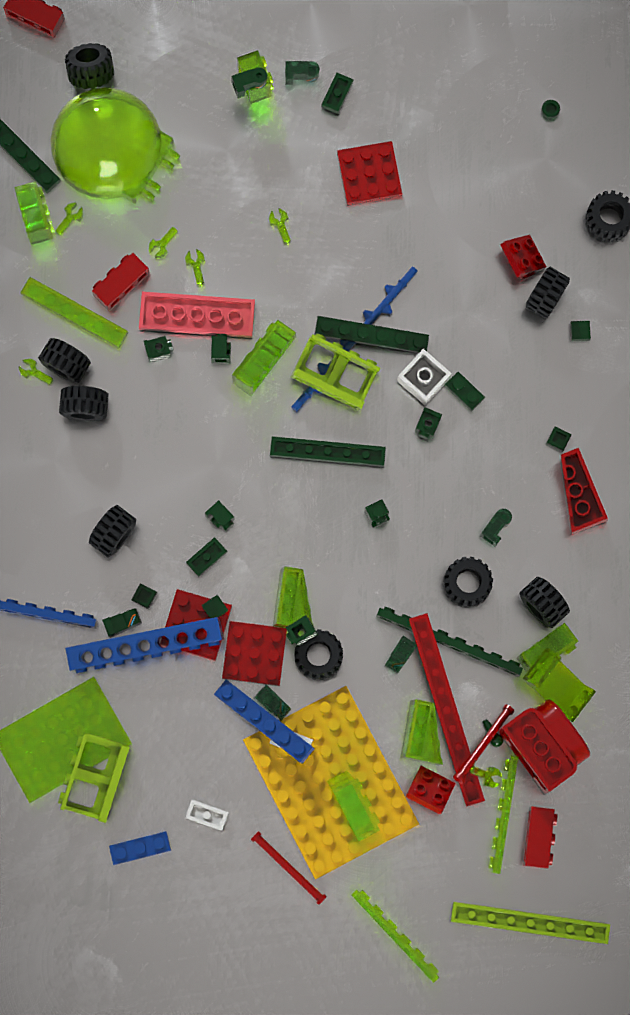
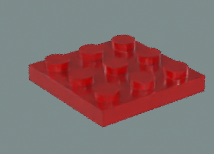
M392 141L337 150L347 205L402 196Z
M177 589L165 627L210 619L201 606L210 598ZM224 603L228 612L220 617L223 636L232 609V605ZM202 628L197 632V636L201 640L207 637L206 630ZM182 632L179 634L178 639L184 644L187 642L188 636ZM162 636L160 645L167 647L169 640L167 637ZM222 640L219 641L220 645L209 647L208 643L200 644V649L189 650V647L181 649L182 652L216 661Z
M230 621L222 679L280 686L287 629Z

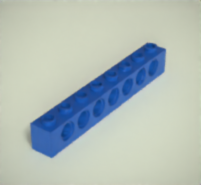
M220 617L67 647L65 649L69 670L81 673L86 672L87 667L94 666L96 670L106 668V663L113 662V665L116 666L125 664L126 659L132 658V661L136 662L144 660L143 656L151 655V658L163 656L162 652L165 651L175 654L182 652L181 648L189 647V650L201 648L200 644L208 643L209 647L220 645L219 641L224 640ZM201 628L207 632V637L204 640L197 636V632ZM182 632L188 636V640L184 644L178 639L179 634ZM162 636L167 637L169 640L167 647L160 645L159 641ZM143 640H147L150 644L148 651L141 649V642ZM124 644H128L131 648V652L128 655L122 652ZM105 648H109L112 651V656L109 659L103 656ZM87 651L93 655L90 663L84 659V654Z

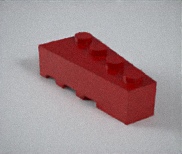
M579 448L561 454L571 532L574 535L608 521V517Z

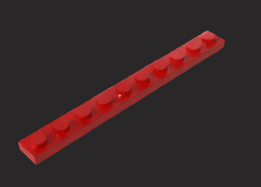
M426 613L409 618L453 765L456 773H458L471 756L429 616ZM473 765L464 777L465 781L463 784H460L466 807L485 801L476 769Z

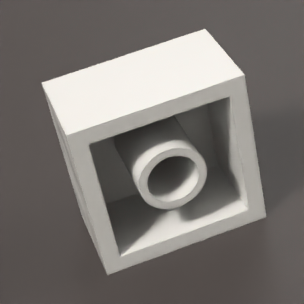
M422 349L399 374L397 382L426 406L450 380L452 373L427 351Z

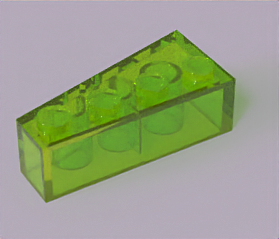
M279 320L275 323L272 322L268 326L267 333L263 338H259L254 349L246 355L243 362L232 374L233 384L250 396L253 395L296 338V332Z

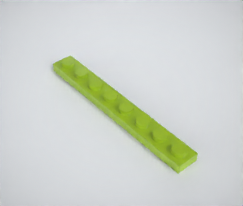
M453 902L450 921L608 944L610 924Z

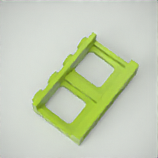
M316 333V335L312 334L309 337L291 378L356 410H360L365 403L364 399L377 372L380 371V367L376 366L377 363L370 359L364 360L360 358V354L351 350L348 352L343 349L341 344L336 342L330 343L326 341V337ZM314 345H319L334 354L325 375H320L308 369L305 365ZM349 361L367 369V375L358 392L350 390L339 383Z
M84 732L83 736L79 735L76 747L79 749L77 755L73 754L70 766H73L71 774L67 773L64 785H67L65 793H60L58 803L61 804V810L73 811L106 823L130 747L123 743ZM86 742L110 748L111 752L105 769L100 770L80 763ZM75 779L99 787L92 807L68 801V796Z

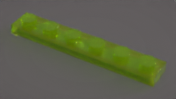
M29 277L20 292L26 298L117 348H120L128 334L126 329Z
M511 755L509 760L505 759L504 771H507L506 779L502 778L500 790L504 792L503 798H499L497 810L501 811L500 817H496L494 829H497V837L492 839L491 849H494V856L490 857L488 865L491 873L494 874L501 873L518 756Z
M355 890L351 896L434 983L439 978L437 975L438 969L432 963L428 965L423 960L425 956L418 948L413 950L409 945L411 941L404 933L401 936L397 933L396 929L398 927L390 919L386 921L382 917L384 912L377 905L372 906L368 902L370 897L363 890L360 892Z

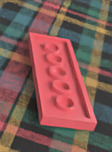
M142 291L139 330L203 335L227 334V336L252 338L255 299Z

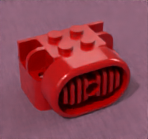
M547 699L535 709H526L498 730L544 794L552 791L576 772L577 766L590 756V750L581 735L559 706L550 699Z

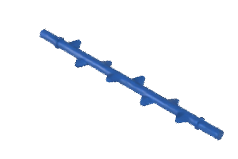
M412 266L403 278L398 280L396 286H385L387 296L373 312L363 311L364 324L372 325L381 313H392L390 303L418 272L415 267ZM340 340L343 349L348 352L356 344V342ZM331 361L328 364L318 363L320 375L326 374ZM308 387L302 392L303 394L291 408L297 412L307 399L311 398L313 392H321Z

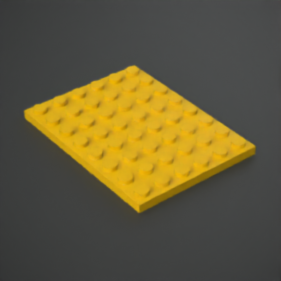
M347 686L279 720L293 732L313 739L311 746L314 750L303 764L282 748L270 744L271 739L260 731L243 739L315 880L419 825Z

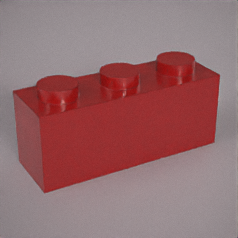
M7 0L3 7L6 15L54 38L65 20L62 9L55 5H47L44 0Z
M134 253L124 256L118 267L110 269L106 274L107 277L103 281L99 280L93 286V296L108 311L150 273L149 268Z
M529 807L523 866L548 869L549 865H552L553 853H550L551 845L555 844V834L552 832L553 826L557 825L558 814H554L555 809Z

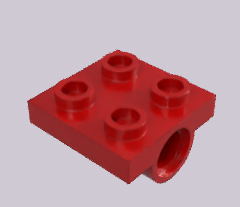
M530 235L507 240L500 244L512 269L520 280L528 278L547 267Z
M421 765L407 792L406 798L441 815L456 783Z

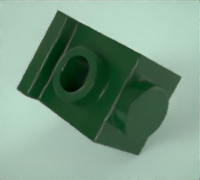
M227 334L212 336V363H231V357L227 355L231 354V342H227Z
M166 335L148 341L144 340L149 363L171 357L170 351L173 350L171 339H166ZM162 345L160 350H157L155 347Z
M424 407L415 432L418 433L417 435L424 439H433L442 414ZM425 421L431 422L432 425L426 426Z
M382 499L365 507L364 512L373 528L390 520L388 516L389 511Z
M219 500L205 512L207 519L210 516L212 517L210 521L216 528L221 527L223 530L228 531L234 525V516Z
M306 615L286 627L289 632L286 636L291 644L296 643L297 646L319 635ZM300 630H304L305 634L299 636L298 632Z

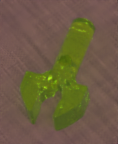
M76 202L67 204L64 208L67 216L56 228L57 234L61 235L73 220L80 222L83 218L82 207L77 213L72 214V210L77 206Z
M278 208L281 216L280 221L275 219L273 211H271L269 222L271 226L275 225L278 227L283 242L287 244L291 241L284 224L288 220V215L284 210Z
M172 227L159 241L152 239L149 243V253L154 248L160 246V251L156 253L155 258L164 257L168 253L165 246L178 232L177 229Z
M196 249L198 258L194 262L191 259L190 251H188L185 257L186 265L193 267L197 285H202L204 280L200 265L202 262H205L204 254Z
M22 360L23 363L31 368V370H24L19 366V371L24 378L28 379L29 376H35L47 384L52 383V377L36 369L37 362L35 360Z
M472 766L470 769L471 774L485 779V786L494 788L500 785V783L494 782L493 778H491L494 775L502 777L499 769L489 767V770L485 771L475 766Z

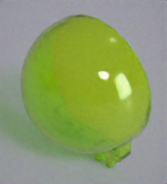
M101 87L79 93L60 110L52 127L50 138L51 154L57 171L68 185L89 197L101 199L124 197L134 204L141 195L153 200L154 194L145 188L147 185L155 190L161 188L158 183L151 180L159 165L162 164L169 169H173L175 166L171 161L165 159L166 154L177 160L180 158V155L171 149L174 143L173 138L160 130L155 115L148 106L134 94L122 89Z

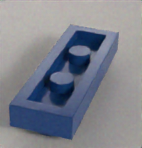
M167 831L109 846L113 865L171 851Z

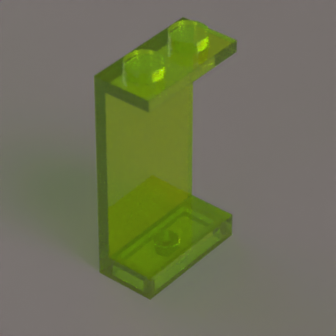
M545 648L522 679L545 701L550 699L555 702L567 718L574 722L596 691L584 685L560 661L562 657L558 653Z

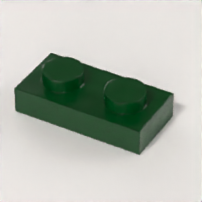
M336 72L321 107L339 114L354 79Z
M459 372L445 384V387L471 412L485 399V396Z
M214 537L193 555L186 564L200 577L228 551Z

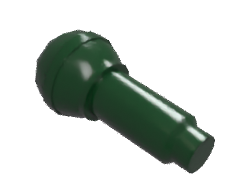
M488 719L483 721L484 728L488 732L492 724ZM496 733L490 743L494 747H499L503 744L504 740L501 735Z

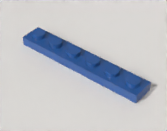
M7 599L6 602L0 601V611L93 629L97 627L98 621L93 619L94 616L83 613L82 616L74 615L75 612L63 610V613L56 612V608L49 606L41 609L37 608V605L33 603L20 605L18 601Z
M227 679L214 693L217 698L301 764L304 763L314 750L309 743Z

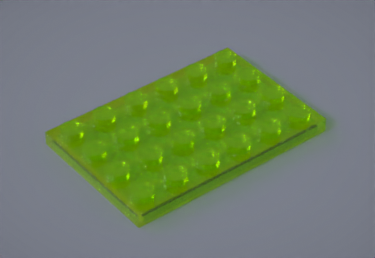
M95 677L90 678L0 730V751L29 803L34 802L64 784L67 773L71 774L73 766H70L73 754L77 755L79 749L76 747L79 735L83 736L84 732L129 746L132 745L131 740ZM86 742L80 763L94 767L108 759L111 750L108 747Z

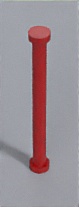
M504 705L502 713L458 773L454 774L453 778L458 783L463 784L465 781L464 777L508 716L514 713V709L511 706Z
M259 831L251 838V841L259 844L317 900L316 903L318 905L324 901L327 896L325 894L322 895L261 836Z

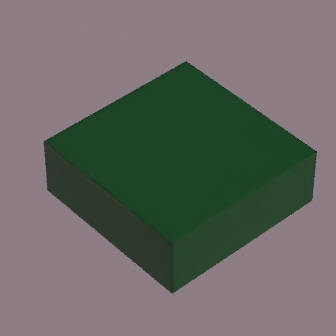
M571 321V341H590V321Z
M555 426L546 444L563 452L572 434Z
M140 583L131 601L149 610L158 592Z
M218 595L201 605L210 618L221 617L228 612V609Z

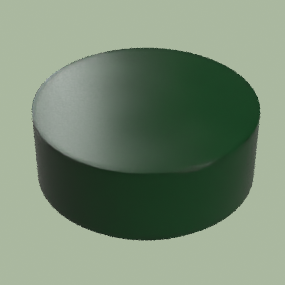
M555 100L545 101L541 108V113L546 119H555L560 112V105Z

